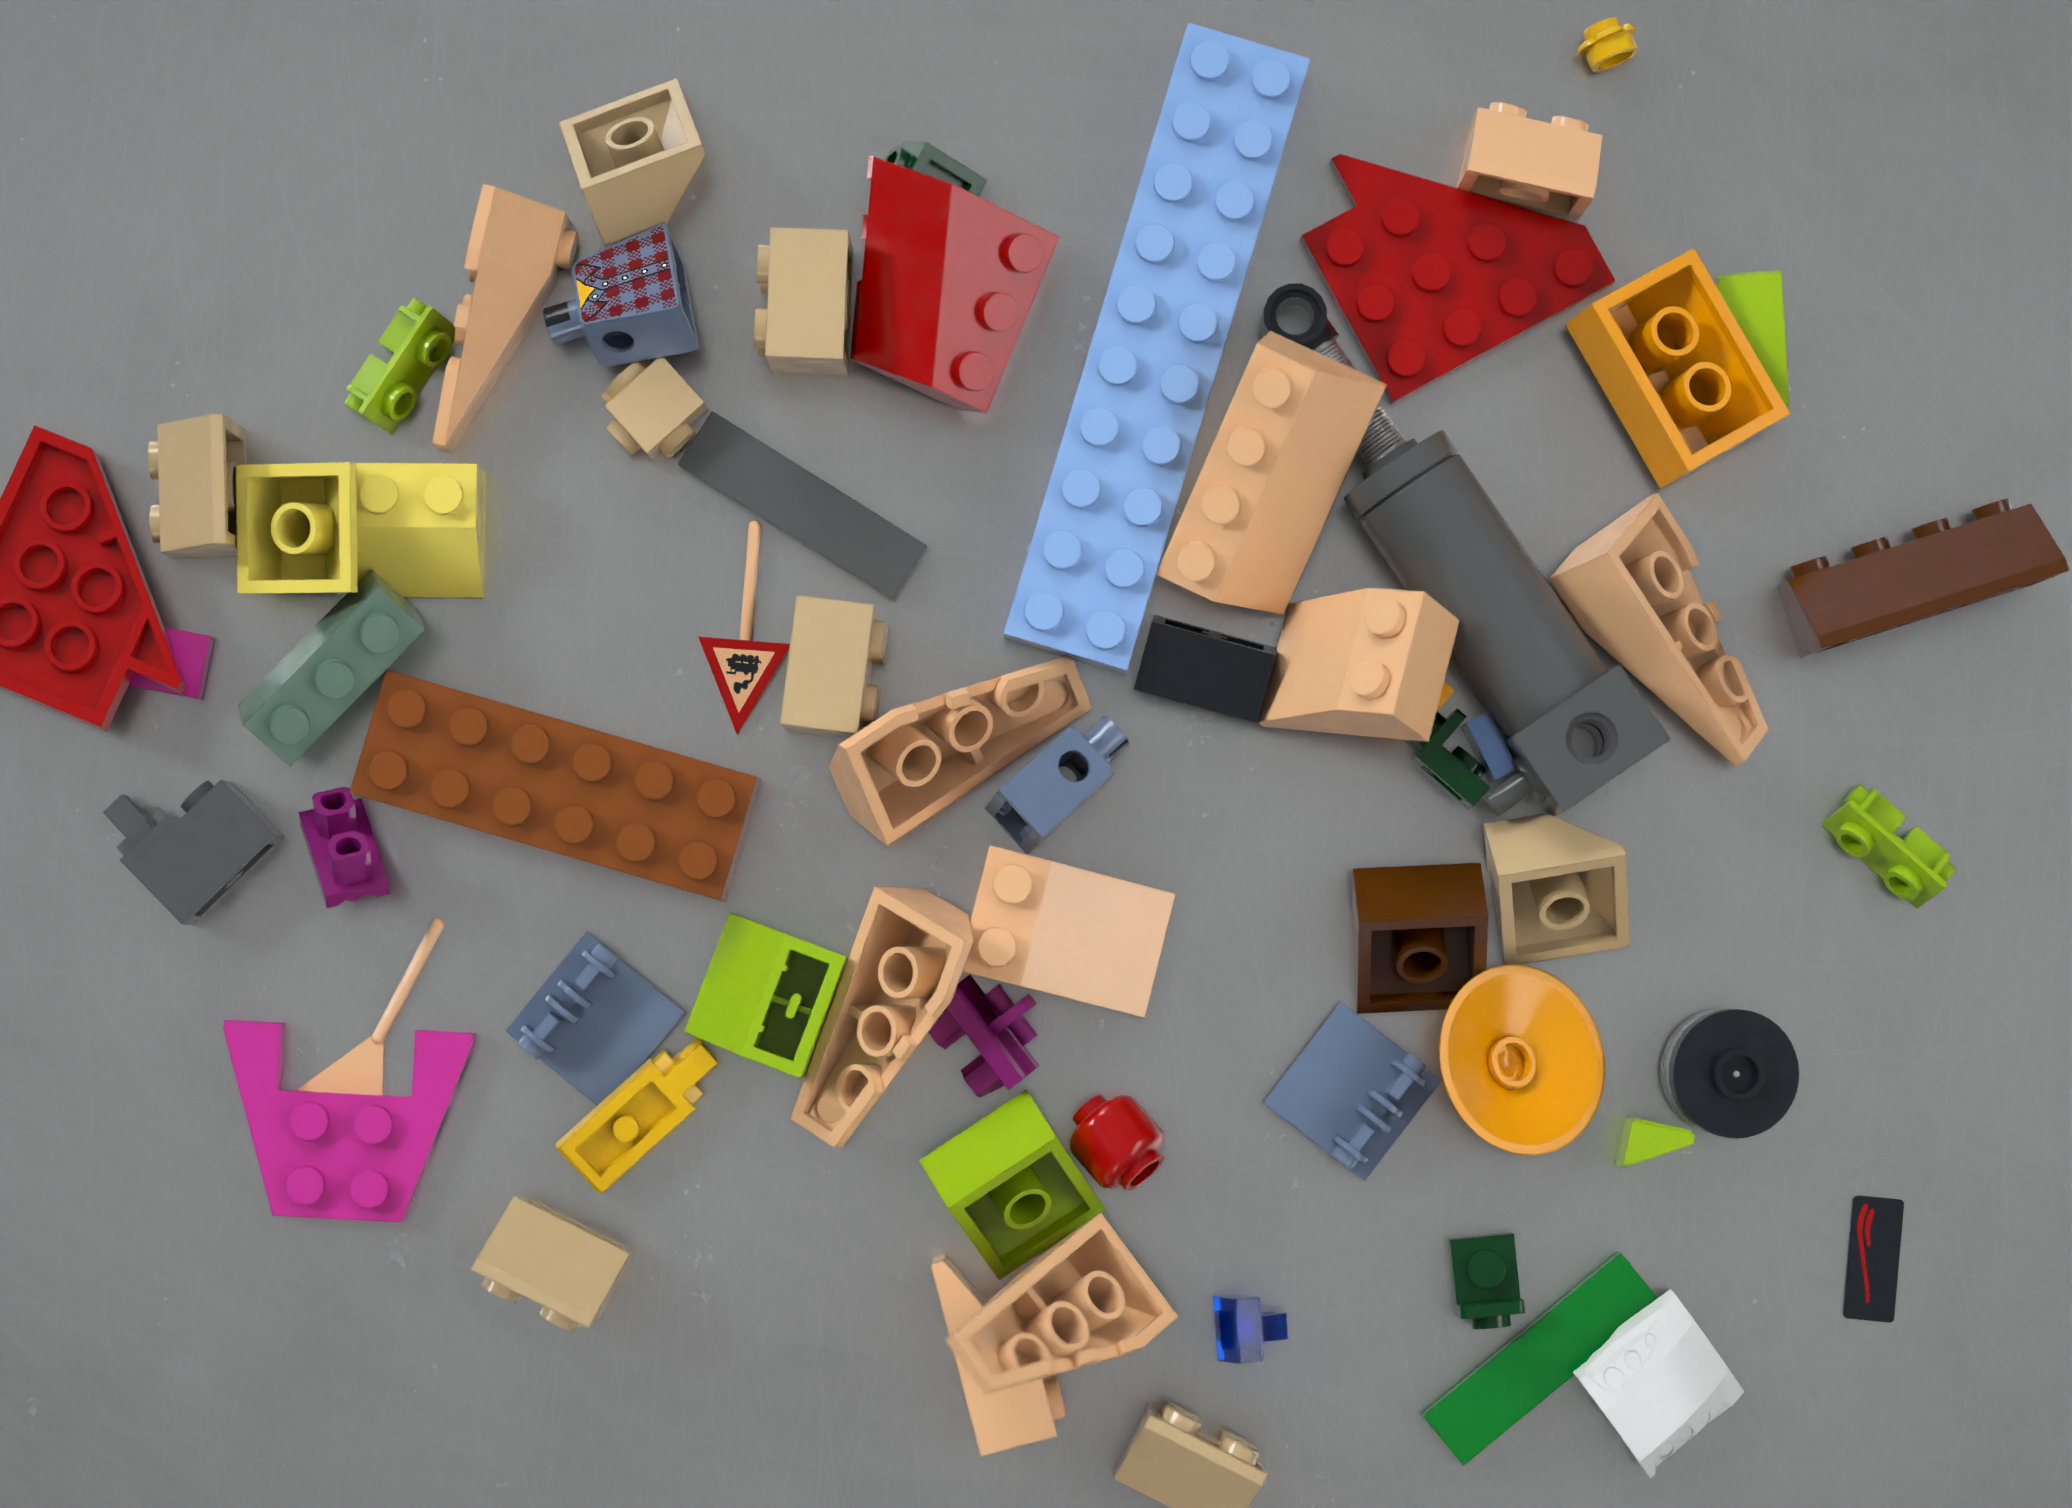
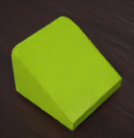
M1628 1117V1119H1624L1615 1165L1622 1167L1630 1166L1693 1145L1696 1135L1692 1134V1130Z

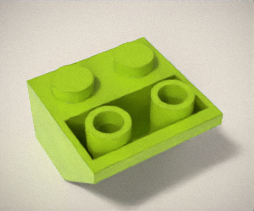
M729 912L684 1032L745 1058L798 1078H803L849 957Z

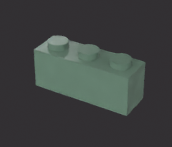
M371 569L358 582V592L347 593L238 704L243 726L291 767L425 631L418 610Z

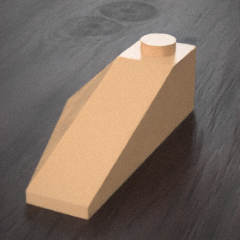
M486 184L482 185L464 265L465 269H470L469 280L474 283L472 295L465 294L462 303L457 305L453 327H456L455 344L463 345L460 358L451 356L447 363L432 443L440 451L453 453L556 287L561 268L571 269L578 244V232L570 230L572 222L566 212Z
M1655 493L1577 546L1551 575L1549 580L1557 590L1563 605L1571 611L1586 634L1736 766L1747 760L1767 733L1768 727L1740 660L1733 655H1726L1715 624L1723 619L1715 600L1704 603L1690 570L1700 565L1694 549L1659 494Z
M1064 656L892 709L839 744L829 765V770L849 815L888 846L1092 709L1074 660L1069 656Z
M874 887L792 1112L791 1120L832 1147L844 1146L952 1001L973 944L971 925L967 913L925 888Z
M1100 1213L1061 1239L1020 1272L945 1341L984 1394L1137 1352L1172 1323L1178 1315L1102 1213Z

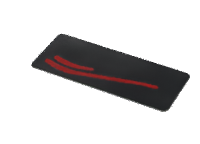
M1859 1195L1853 1198L1843 1315L1847 1319L1889 1323L1894 1320L1904 1202L1900 1199Z

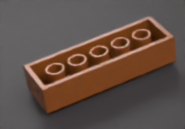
M386 669L349 793L726 902L762 780L743 772Z

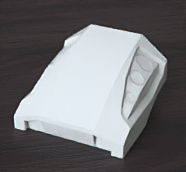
M1671 1289L1620 1325L1604 1345L1573 1372L1636 1457L1637 1462L1649 1478L1655 1475L1656 1468L1660 1463L1694 1437L1706 1424L1730 1408L1744 1393V1390Z

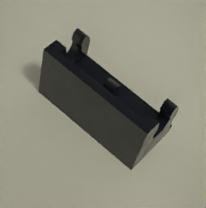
M1154 614L1134 690L1257 723L1274 665L1276 647Z

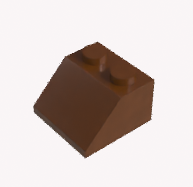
M1481 863L1352 869V932L1357 1014L1447 1010L1459 990L1473 977L1486 970L1489 915Z

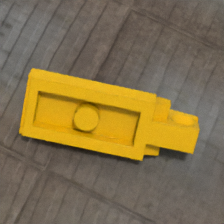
M700 1038L692 1041L673 1059L663 1050L653 1060L651 1058L647 1060L556 1142V1149L599 1194L603 1193L695 1110L694 1103L703 1095L702 1089L696 1083L718 1064L716 1055Z

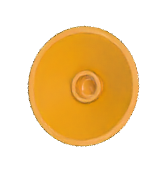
M1517 964L1501 965L1485 970L1468 981L1456 994L1443 1021L1439 1055L1441 1073L1446 1090L1461 1118L1482 1139L1510 1153L1542 1155L1556 1151L1571 1143L1585 1130L1594 1117L1602 1097L1605 1079V1058L1600 1034L1582 1000L1570 987L1552 974L1535 967Z

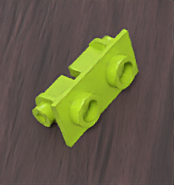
M415 298L412 299L408 307L401 305L397 314L377 342L394 353L393 356L386 363L370 353L352 382L346 387L345 390L350 394L344 404L392 435L400 421L407 417L414 408L418 394L435 368L442 364L449 355L452 343L455 340L456 327H453L454 324L429 305L426 306Z
M1859 783L1844 799L1843 803L1845 805L1821 824L1835 836L1837 843L1845 852L1860 858L1884 879L1885 885L1893 894L1908 900L1917 909L1948 886L1946 881L1956 870V867L1948 861L1951 854L1938 845L1917 825L1909 831L1903 840L1894 833L1907 816L1881 795L1875 787L1868 791Z

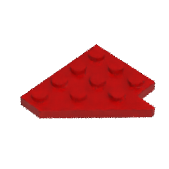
M1342 154L1331 158L1330 164L1354 207L1303 234L1300 239L1377 380L1387 384L1384 392L1391 405L1610 287L1616 281L1585 225Z
M34 425L0 498V689L107 732L133 674L183 694L187 685L98 454L88 446Z

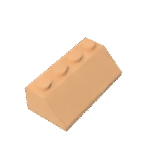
M1272 331L1267 333L1255 346L1156 575L1213 602L1283 615L1291 601L1387 384Z

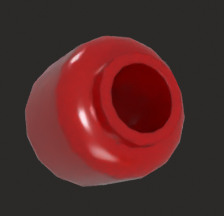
M1097 1095L1087 1101L1073 1116V1121L1077 1127L1070 1138V1150L1101 1187L1114 1189L1122 1186L1125 1191H1130L1145 1182L1163 1163L1164 1156L1160 1151L1164 1145V1133L1133 1097L1119 1095L1106 1100L1102 1095Z

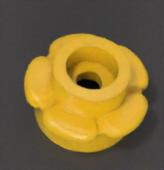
M1617 17L1604 19L1593 24L1583 32L1585 42L1579 46L1578 54L1582 58L1587 59L1593 72H1601L1616 67L1638 53L1639 49L1632 36L1637 32V29L1633 24H1625L1621 27Z

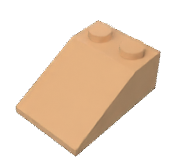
M1365 588L1290 603L1286 612L1258 723L1263 727L1429 742L1460 620L1422 591Z
M989 845L970 920L973 944L962 972L1145 1018L1175 894Z
M945 1254L933 1258L931 1269L950 1336L984 1306L987 1301ZM954 1353L981 1457L1057 1436L1056 1420L1066 1417V1408L1057 1374L984 1394Z

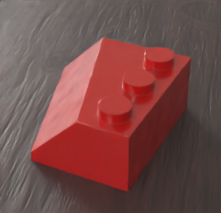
M869 156L867 179L871 180L868 215H863L861 239L866 240L862 279L857 281L850 359L957 410L987 413L1060 236L950 182L874 156Z

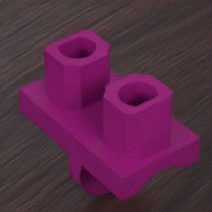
M348 787L315 793L312 796L313 809L299 812L300 826L326 908L339 906L346 900L356 901L362 895L369 894L379 897L390 894L389 881L362 799L353 800L352 794L349 793L350 788Z
M971 975L960 981L952 1001L928 1033L937 1045L943 1049H947L965 1034L978 1049L981 1055L961 1069L963 1079L975 1095L982 1097L1000 1089L1004 1085L1010 1090L1039 1067V1064L1024 1046L1038 1035L1023 1016L1025 1012L1037 1004L1032 996L1028 994L1014 1004L1000 985L985 995Z

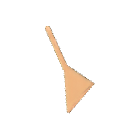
M436 918L432 921L373 1035L297 1090L383 1095L384 1040L444 927L443 920Z

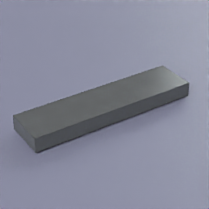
M711 411L678 463L682 469L893 601L927 549L926 544Z

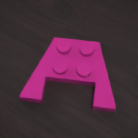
M224 1020L223 1030L272 1215L403 1222L434 1148L433 1144L446 1111L450 1108L458 1088L457 1084L466 1061L474 1048L476 1033L415 1030L412 1095L410 1097L283 1090L282 1071L285 1023Z

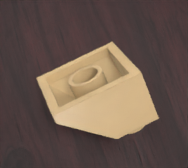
M677 78L559 122L581 190L605 248L665 222L667 224L706 155Z
M1548 813L1484 823L1487 872L1504 965H1520L1630 946L1627 858L1624 846Z

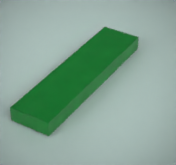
M1617 1252L1422 1412L1421 1415L1464 1466L1574 1376L1573 1372L1584 1364L1596 1350L1601 1348L1620 1325L1658 1297L1622 1253Z

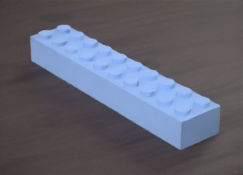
M1187 23L1004 630L1005 640L1058 656H1069L1075 661L1126 676L1310 58L1193 23Z

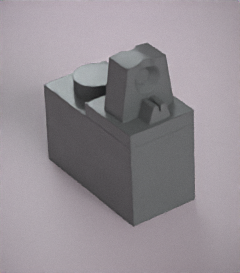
M221 779L214 786L208 780L197 787L181 804V808L186 812L181 819L168 816L160 807H157L148 816L129 796L120 795L103 812L126 837L116 847L123 855L120 861L182 925L196 924L285 837L241 790L230 781Z

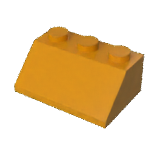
M1694 248L1597 300L1565 324L1660 489L1790 415L1781 396Z

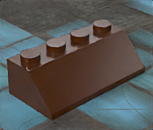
M2007 498L1973 509L1974 522L1951 528L1949 518L1946 517L1912 528L1914 540L1898 546L1891 547L1887 536L1851 548L1854 559L1830 567L1826 555L1790 567L1793 579L1779 584L1777 588L1799 656L1803 658L2041 583L2070 571L2066 558L2033 505L2028 504L2012 509L2010 500Z

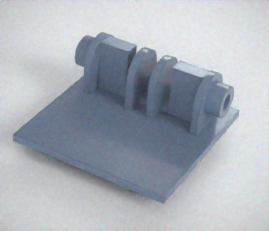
M586 932L506 1029V1032L518 1041L517 1044L535 1059L539 1058L598 1106L646 1062L685 1014V1011Z
M1340 1001L1263 1103L1365 1181L1442 1079L1429 1070V1067L1412 1054L1407 1053Z

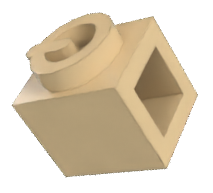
M659 357L654 362L650 359L633 362L609 384L606 391L601 395V398L607 403L604 407L615 419L606 427L607 430L631 456L641 448L651 460L656 458L661 452L667 458H670L680 451L696 434L690 426L708 411L703 400L664 357Z

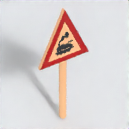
M757 520L751 521L748 528L740 640L698 637L737 735L741 732L790 649V644L752 641L761 524Z

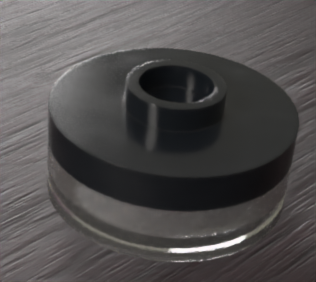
M1714 1008L1690 1017L1673 1033L1663 1054L1661 1081L1670 1106L1691 1127L1708 1134L1726 1138H1747L1770 1129L1787 1113L1798 1089L1799 1064L1790 1039L1769 1018L1747 1010Z

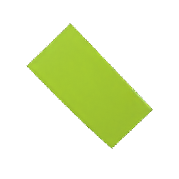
M1781 270L1717 274L1719 292L1786 406H1789Z

